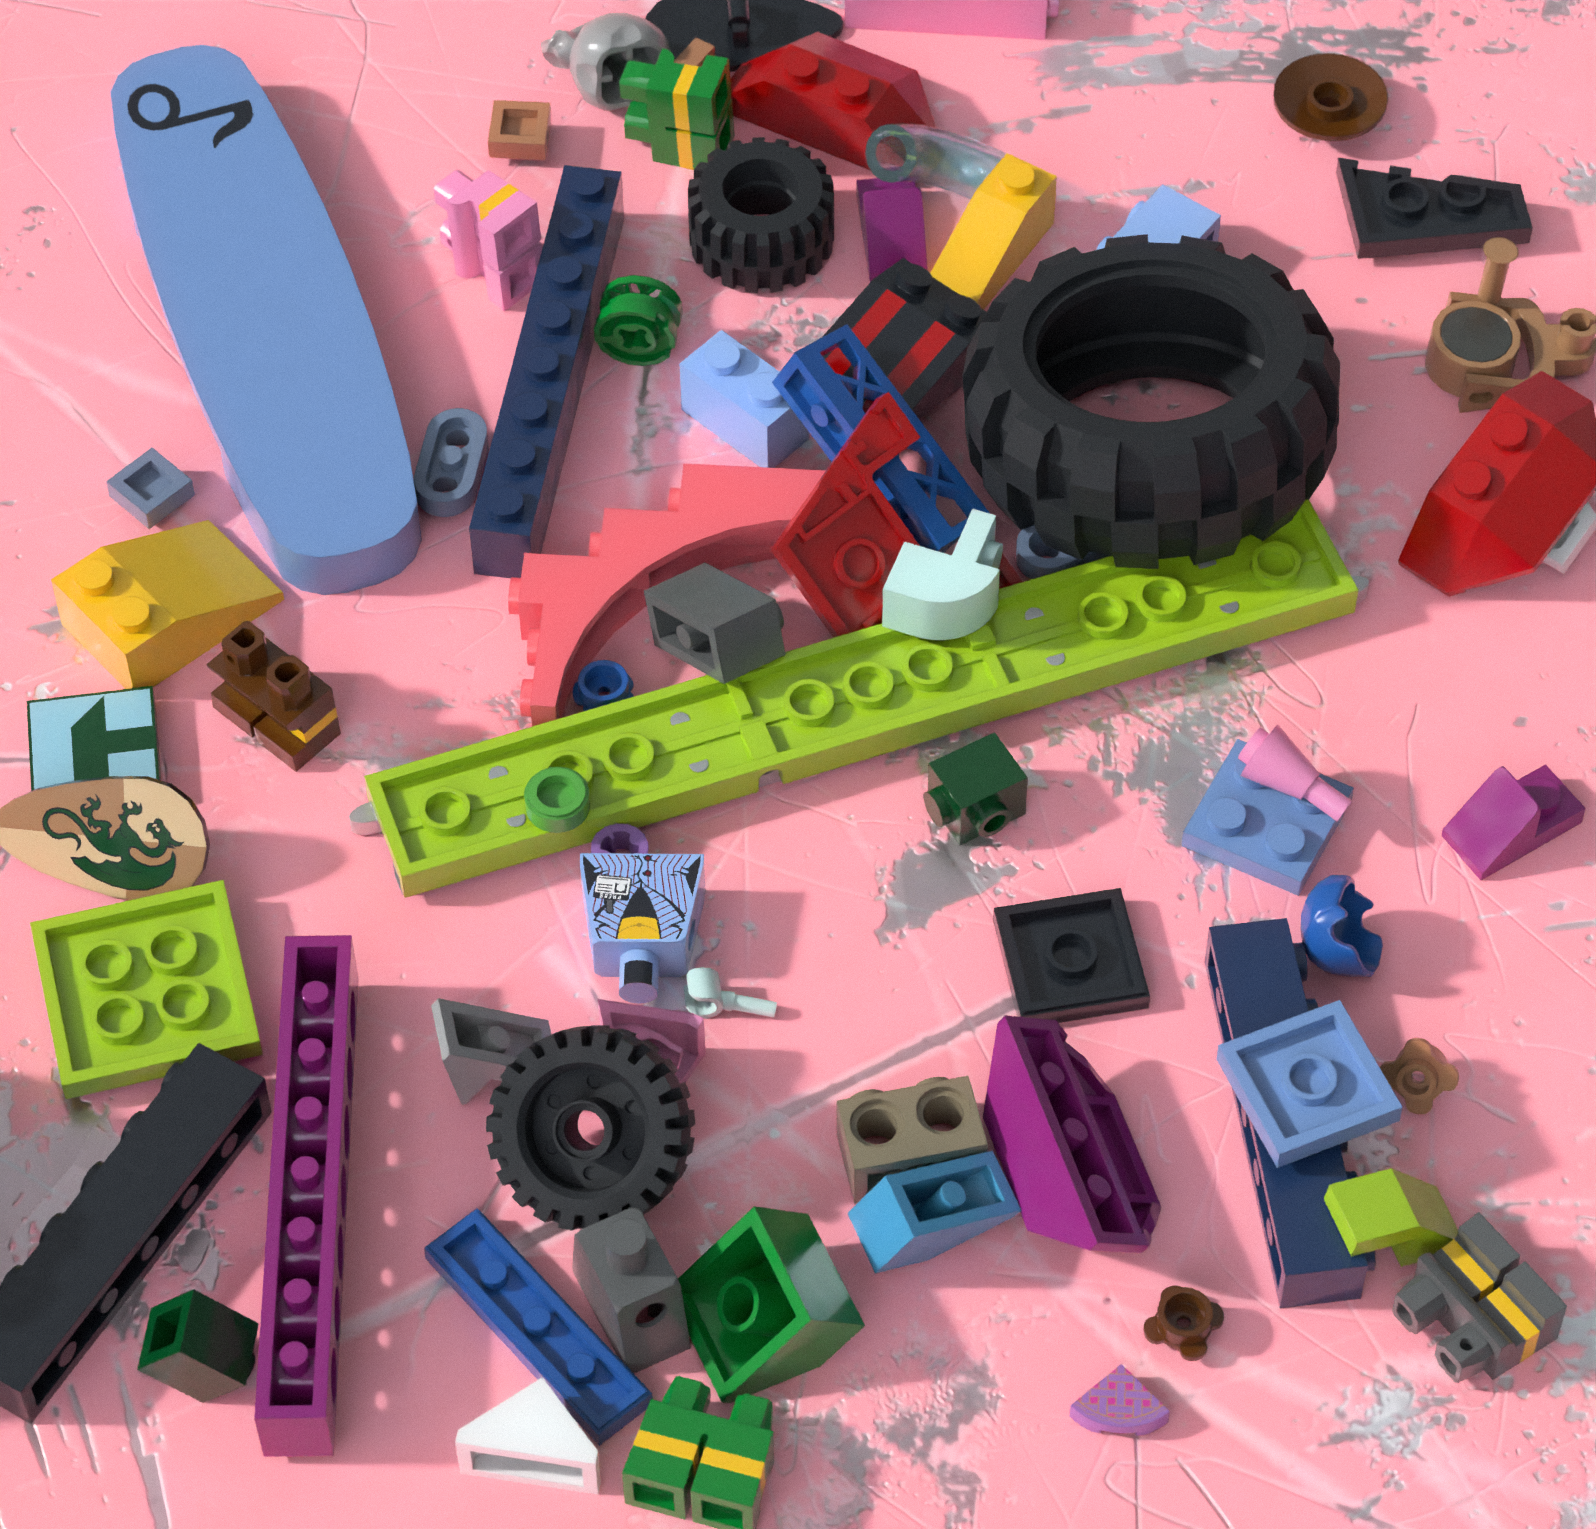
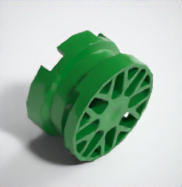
M630 275L619 277L608 283L601 295L600 312L596 317L594 326V340L599 348L612 359L628 365L649 366L659 364L668 359L672 348L676 347L677 328L681 323L683 314L682 301L676 291L664 282L646 276ZM631 284H636L640 293H634ZM655 290H660L657 297L650 296Z

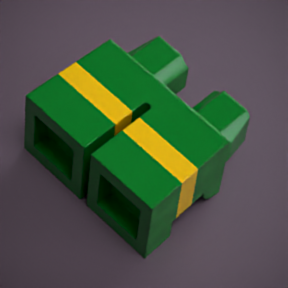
M662 48L656 64L634 60L628 61L619 82L621 98L631 100L624 121L626 139L651 143L652 161L690 170H694L699 162H708L707 154L716 148L723 151L728 149V143L732 142L735 136L732 99H730L732 93L729 58L706 55L701 67L675 63L673 53L668 49Z
M676 1376L662 1402L653 1399L649 1402L622 1471L624 1503L686 1520L691 1505L692 1522L717 1529H756L760 1516V1502L768 1474L771 1473L774 1465L773 1402L766 1398L745 1393L737 1395L730 1419L706 1413L711 1400L710 1388L701 1381Z

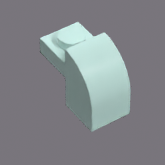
M972 509L952 555L904 542L883 587L882 627L923 639L950 640L971 634L985 625L998 608L1000 573L998 567L1002 557L1003 543L995 541L996 515Z

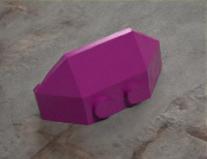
M1004 1015L997 1023L982 1118L1010 1188L1021 1208L1020 1214L1027 1231L1089 1251L1143 1253L1151 1244V1235L1156 1227L1162 1206L1115 1094L1086 1057L1065 1041L1068 1034L1057 1020Z

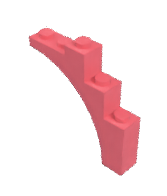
M683 463L681 488L670 487L668 511L604 508L602 532H591L589 556L524 553L521 578L511 577L508 593L509 614L519 615L521 640H527V665L535 666L533 679L522 680L520 693L521 716L531 717L532 726L565 717L568 703L573 695L574 684L578 681L581 670L593 660L618 629L647 606L644 590L702 563H707L719 570H724L733 566L776 559L771 551L772 547L826 470Z

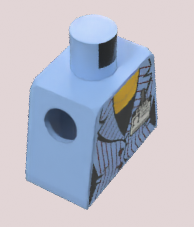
M580 853L582 896L594 972L601 977H619L618 993L623 1000L638 1004L651 1002L658 996L659 977H682L688 972L705 901L704 854Z

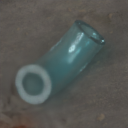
M894 123L880 126L872 132L867 141L865 151L868 167L881 181L890 183L915 182L954 192L968 199L972 198L976 189L1007 153L958 133L910 123Z

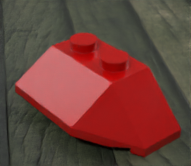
M820 32L813 33L741 64L730 78L732 93L730 99H732L734 117L882 176L914 175L916 187L941 152V141L917 70Z
M1544 371L1538 372L1504 392L1429 489L1399 556L1398 564L1448 597L1466 592L1465 589L1492 585L1534 573L1596 491V416L1593 401Z

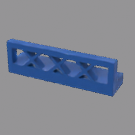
M848 324L796 351L772 381V384L831 462L866 414L862 409L863 398L875 401V399L886 392L891 394L921 437L906 449L920 454L926 462V475L908 470L898 454L873 473L872 479L921 547L945 553L951 545L958 542L972 509L990 513ZM839 347L854 367L853 378L835 373L823 356ZM937 495L954 500L967 518L951 527L936 508Z

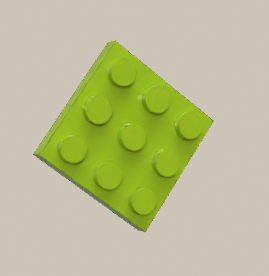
M224 880L30 922L65 1099L163 1078L177 1061L184 1062L198 1043L232 1061L263 1055Z

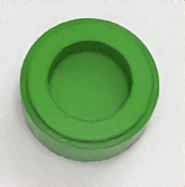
M565 767L543 769L533 775L525 787L526 814L532 824L543 831L562 833L573 830L581 825L589 814L590 797L588 784L578 772Z

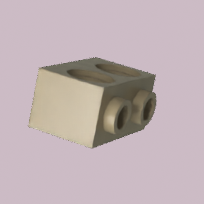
M969 1075L952 1079L931 1077L920 1081L915 1086L884 1092L878 1089H868L860 1091L850 1098L837 1100L836 1135L854 1204L858 1203L887 1175L988 1152V1143ZM943 1123L955 1127V1129L938 1131L931 1128V1126ZM872 1136H881L890 1141L883 1144H872L865 1141V1139Z

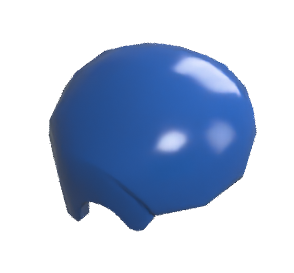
M1330 875L1318 882L1310 891L1301 911L1300 931L1305 952L1309 960L1326 973L1346 977H1371L1380 965L1383 941L1380 935L1372 933L1364 927L1362 917L1367 910L1374 907V903L1355 890V880L1348 875Z

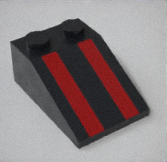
M902 258L875 277L822 337L848 324L920 420L963 386L962 376L967 348L986 311L973 299L958 294L932 277L931 273L924 267L912 264ZM839 347L823 356L835 373L853 378L854 367ZM863 398L862 409L866 413L874 401Z

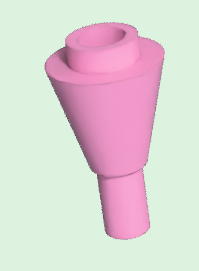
M1279 724L1270 733L1259 727L1238 756V759L1246 764L1240 775L1241 777L1300 800L1305 798L1337 822L1352 803V800L1319 777L1320 773Z

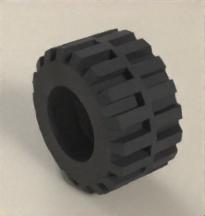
M752 137V142L744 144L740 140L728 143V149L725 151L716 148L707 154L708 162L698 163L693 170L694 179H689L687 188L689 244L692 246V256L695 262L703 264V272L711 279L722 277V285L734 289L737 285L744 286L745 292L758 293L760 288H769L770 293L783 291V285L790 283L796 287L805 283L806 274L815 276L823 268V260H829L832 253V242L834 241V184L831 175L826 174V165L820 158L811 159V151L802 146L795 149L791 148L787 140L777 138L775 143L765 142V137Z

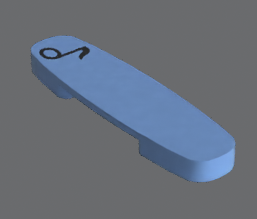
M208 45L185 46L152 54L133 62L117 76L110 94L115 136L135 231L140 238L147 267L168 329L195 397L220 449L225 477L253 532L283 580L301 591L320 595L348 593L379 584L399 575L415 559L422 541L410 454L393 389L373 325L324 203L296 147L259 83L243 60L230 51Z

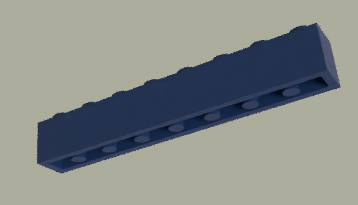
M564 165L469 526L474 574L509 579L511 577L521 578L524 553L541 554L594 343V326L596 317L600 312V299L602 292L609 283L624 223L621 171Z

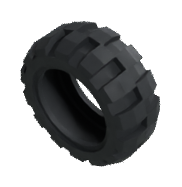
M1148 234L1107 238L1105 248L1083 254L1077 248L1072 247L1040 261L1031 281L1014 278L992 301L967 348L962 380L965 433L970 463L982 478L983 487L996 505L1020 530L1035 525V529L1045 546L1083 560L1089 552L1113 556L1115 567L1159 569V559L1189 556L1193 565L1234 555L1242 538L1252 535L1264 541L1289 523L1305 499L1309 500L1325 477L1337 449V426L1339 425L1340 360L1333 350L1334 337L1305 290H1294L1283 270L1253 253L1243 259L1227 255L1222 242L1182 235L1179 244L1148 242ZM1150 377L1196 382L1216 389L1233 398L1225 404L1205 413L1183 419L1159 422H1136L1109 418L1089 412L1071 403L1078 396L1109 383Z

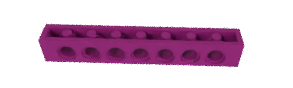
M352 935L285 936L254 1414L263 1457L334 1456L359 984Z

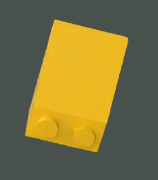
M209 520L102 546L51 579L62 625L125 689L147 686L155 687L222 642V639L245 621L252 622L284 600L283 592Z

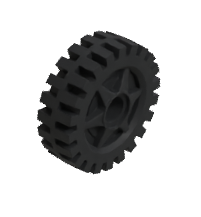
M606 1025L578 1026L558 1031L540 1039L518 1054V1058L506 1067L500 1076L502 1082L500 1086L493 1090L489 1102L494 1107L493 1113L486 1117V1132H492L493 1142L487 1145L490 1159H497L501 1170L496 1172L503 1186L511 1185L515 1191L511 1197L521 1207L530 1206L535 1210L534 1217L545 1223L555 1221L559 1223L558 1228L573 1231L588 1227L631 1207H638L644 1215L667 1197L673 1190L675 1183L682 1178L688 1166L685 1162L687 1156L693 1151L695 1137H691V1127L696 1123L694 1109L689 1110L687 1098L691 1095L686 1082H679L675 1075L678 1068L670 1058L663 1059L658 1054L660 1048L649 1040L641 1041L636 1038V1033L625 1029H612ZM583 1110L595 1113L603 1123L604 1136L599 1145L587 1142L579 1132L578 1119Z

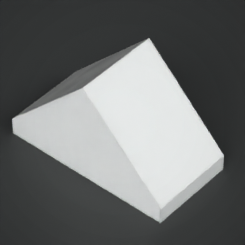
M543 1377L463 1426L457 1432L455 1445L460 1474L599 1495L601 1476L598 1450Z

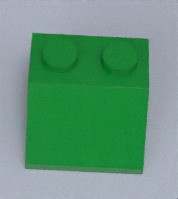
M754 1206L678 1278L682 1291L689 1337L722 1403L735 1402L737 1395L745 1393L752 1395L821 1367L865 1327L846 1286L807 1213Z

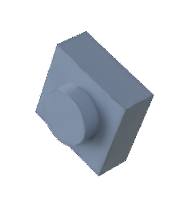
M153 447L106 481L109 497L148 529H151L195 496L192 479Z

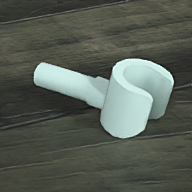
M701 967L688 971V985L684 986V997L689 1013H694L707 1019L718 1015L722 1010H736L774 1018L777 1002L739 995L732 991H721L719 973L714 969Z

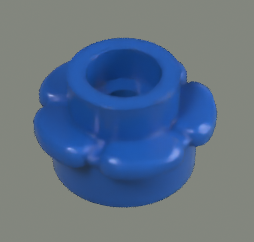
M597 660L589 663L581 670L578 681L573 687V699L577 705L583 706V711L634 697L633 693H631L634 683L620 664L610 660ZM608 692L609 695H599V693Z

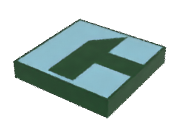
M153 686L26 701L31 791L69 781L108 776H148L161 780L156 701Z

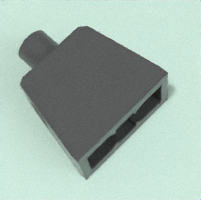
M631 1207L578 1231L574 1235L572 1272L620 1360L635 1374L691 1349L680 1283L641 1210L638 1207ZM646 1306L648 1316L655 1318L645 1323L635 1322L638 1313Z

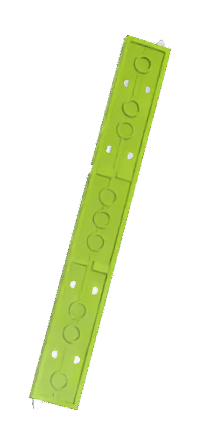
M1305 499L1289 523L1264 541L1252 535L1242 538L1234 555L1197 565H1193L1189 556L1159 559V569L1115 567L1113 556H1109L1001 588L998 593V608L991 619L980 629L960 638L950 640L923 639L882 627V624L787 651L785 652L786 655L725 684L709 675H705L366 775L364 778L369 802L360 805L350 813L351 831L358 835L383 834L393 860L395 878L401 894L404 895V898L590 843L596 833L606 826L618 823L640 828L759 792V788L780 781L783 784L1355 613L1356 605L1367 597L1369 580L1366 577L1350 575L1310 500ZM550 767L569 768L578 772L586 780L589 787L590 810L584 822L575 829L562 833H551L537 828L529 820L525 808V787L531 777L543 769Z

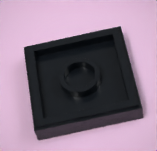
M1121 888L993 908V923L1018 1017L1057 1020L1058 1023L1149 1008L1150 993Z

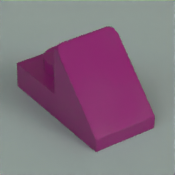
M914 175L856 180V199L869 281L871 282L875 277L902 258L928 270L922 191L920 187H915Z
M1546 764L1518 780L1504 766H1501L1487 778L1442 830L1441 836L1480 880H1483L1581 824L1586 808Z

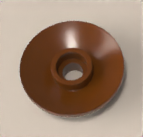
M1320 53L1302 57L1282 70L1274 85L1273 102L1282 121L1296 132L1322 141H1345L1365 135L1381 122L1387 109L1388 92L1380 75L1366 63L1342 54Z

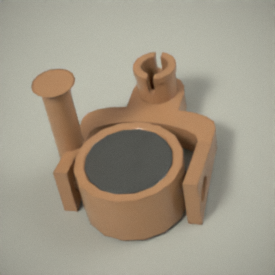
M1491 238L1484 244L1483 252L1487 258L1478 293L1469 294L1450 291L1446 308L1441 310L1433 321L1425 354V368L1430 379L1439 388L1459 397V413L1491 409L1504 392L1540 371H1544L1553 378L1554 376L1583 374L1590 369L1595 358L1596 316L1591 311L1584 308H1571L1562 314L1560 324H1547L1542 311L1531 299L1501 297L1509 265L1516 260L1519 253L1516 244L1506 238ZM1521 339L1525 344L1530 366V376L1523 380L1512 378Z

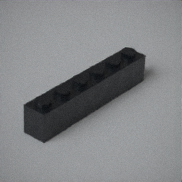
M201 1043L196 1045L184 1062L177 1061L170 1067L162 1081L158 1095L145 1111L140 1110L128 1120L123 1129L120 1143L104 1162L99 1161L90 1168L83 1179L78 1196L64 1213L59 1212L48 1221L41 1233L39 1245L24 1264L14 1266L0 1284V1407L30 1424L33 1423L270 1116L272 1110L264 1077Z

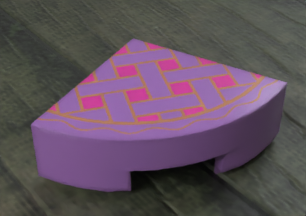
M1120 1364L1070 1405L1069 1417L1091 1432L1099 1434L1102 1431L1135 1433L1136 1436L1154 1432L1167 1424L1170 1411Z

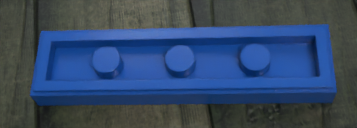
M478 1208L424 1247L425 1259L537 1380L543 1377L575 1421L599 1446L647 1410L650 1400L653 1399L652 1392Z

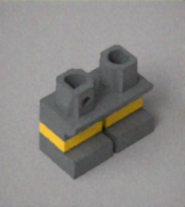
M1480 1212L1459 1226L1457 1237L1432 1255L1428 1252L1418 1257L1414 1278L1395 1295L1392 1307L1393 1315L1409 1333L1418 1334L1436 1320L1450 1333L1449 1336L1437 1343L1434 1355L1439 1366L1455 1383L1470 1378L1483 1370L1494 1380L1558 1339L1567 1305L1526 1261L1518 1266L1520 1255Z

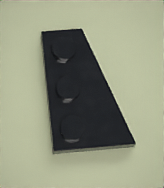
M1338 158L1336 176L1357 259L1483 248L1486 241L1496 237L1509 239L1514 244L1530 243L1533 226L1521 184L1450 174L1443 181L1412 177V168L1390 165L1389 173L1358 169L1359 160Z

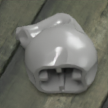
M626 12L607 13L598 16L570 31L556 30L551 38L541 41L543 57L553 67L570 69L575 85L584 101L603 111H614L630 105L631 100L621 98L619 87L620 78L629 60L656 64L662 48L671 51L669 41L655 24L638 15Z

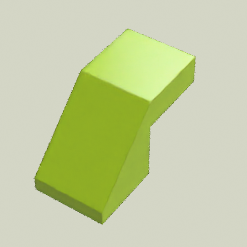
M1393 1168L1330 1184L1323 1198L1351 1257L1391 1246L1400 1266L1403 1267L1417 1263L1418 1257L1429 1252L1433 1255L1457 1237L1458 1228L1437 1186Z

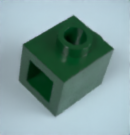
M993 732L928 763V790L923 794L924 804L933 822L938 827L946 826L958 844L962 845L979 836H992L1001 831L1010 821L1026 814L1028 777L997 734Z
M193 1289L151 1307L137 1370L201 1403L207 1402L246 1386L247 1379L255 1364L253 1350L259 1323Z

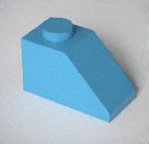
M992 1150L887 1175L847 1214L875 1274L931 1260L1015 1217L1021 1211V1208Z

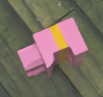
M460 170L453 171L433 188L435 203L445 209L448 216L439 229L441 244L453 252L456 275L461 278H474L479 275L485 277L488 300L501 310L506 311L532 290L543 248L542 243L539 242L541 240L537 202L490 170H487L475 180Z

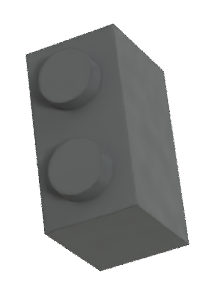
M702 563L644 590L654 645L723 684L786 655L781 632L784 626V618L776 599L707 563Z

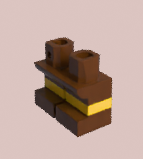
M250 621L241 623L222 639L223 651L206 664L211 671L224 680L219 687L211 692L213 708L251 738L255 736L256 741L297 772L341 734L332 687L313 674L309 666L296 656L287 654L266 638L265 633Z

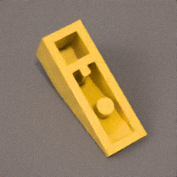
M1006 153L976 189L931 271L932 277L958 294L973 299L984 310L1054 224L1057 176Z

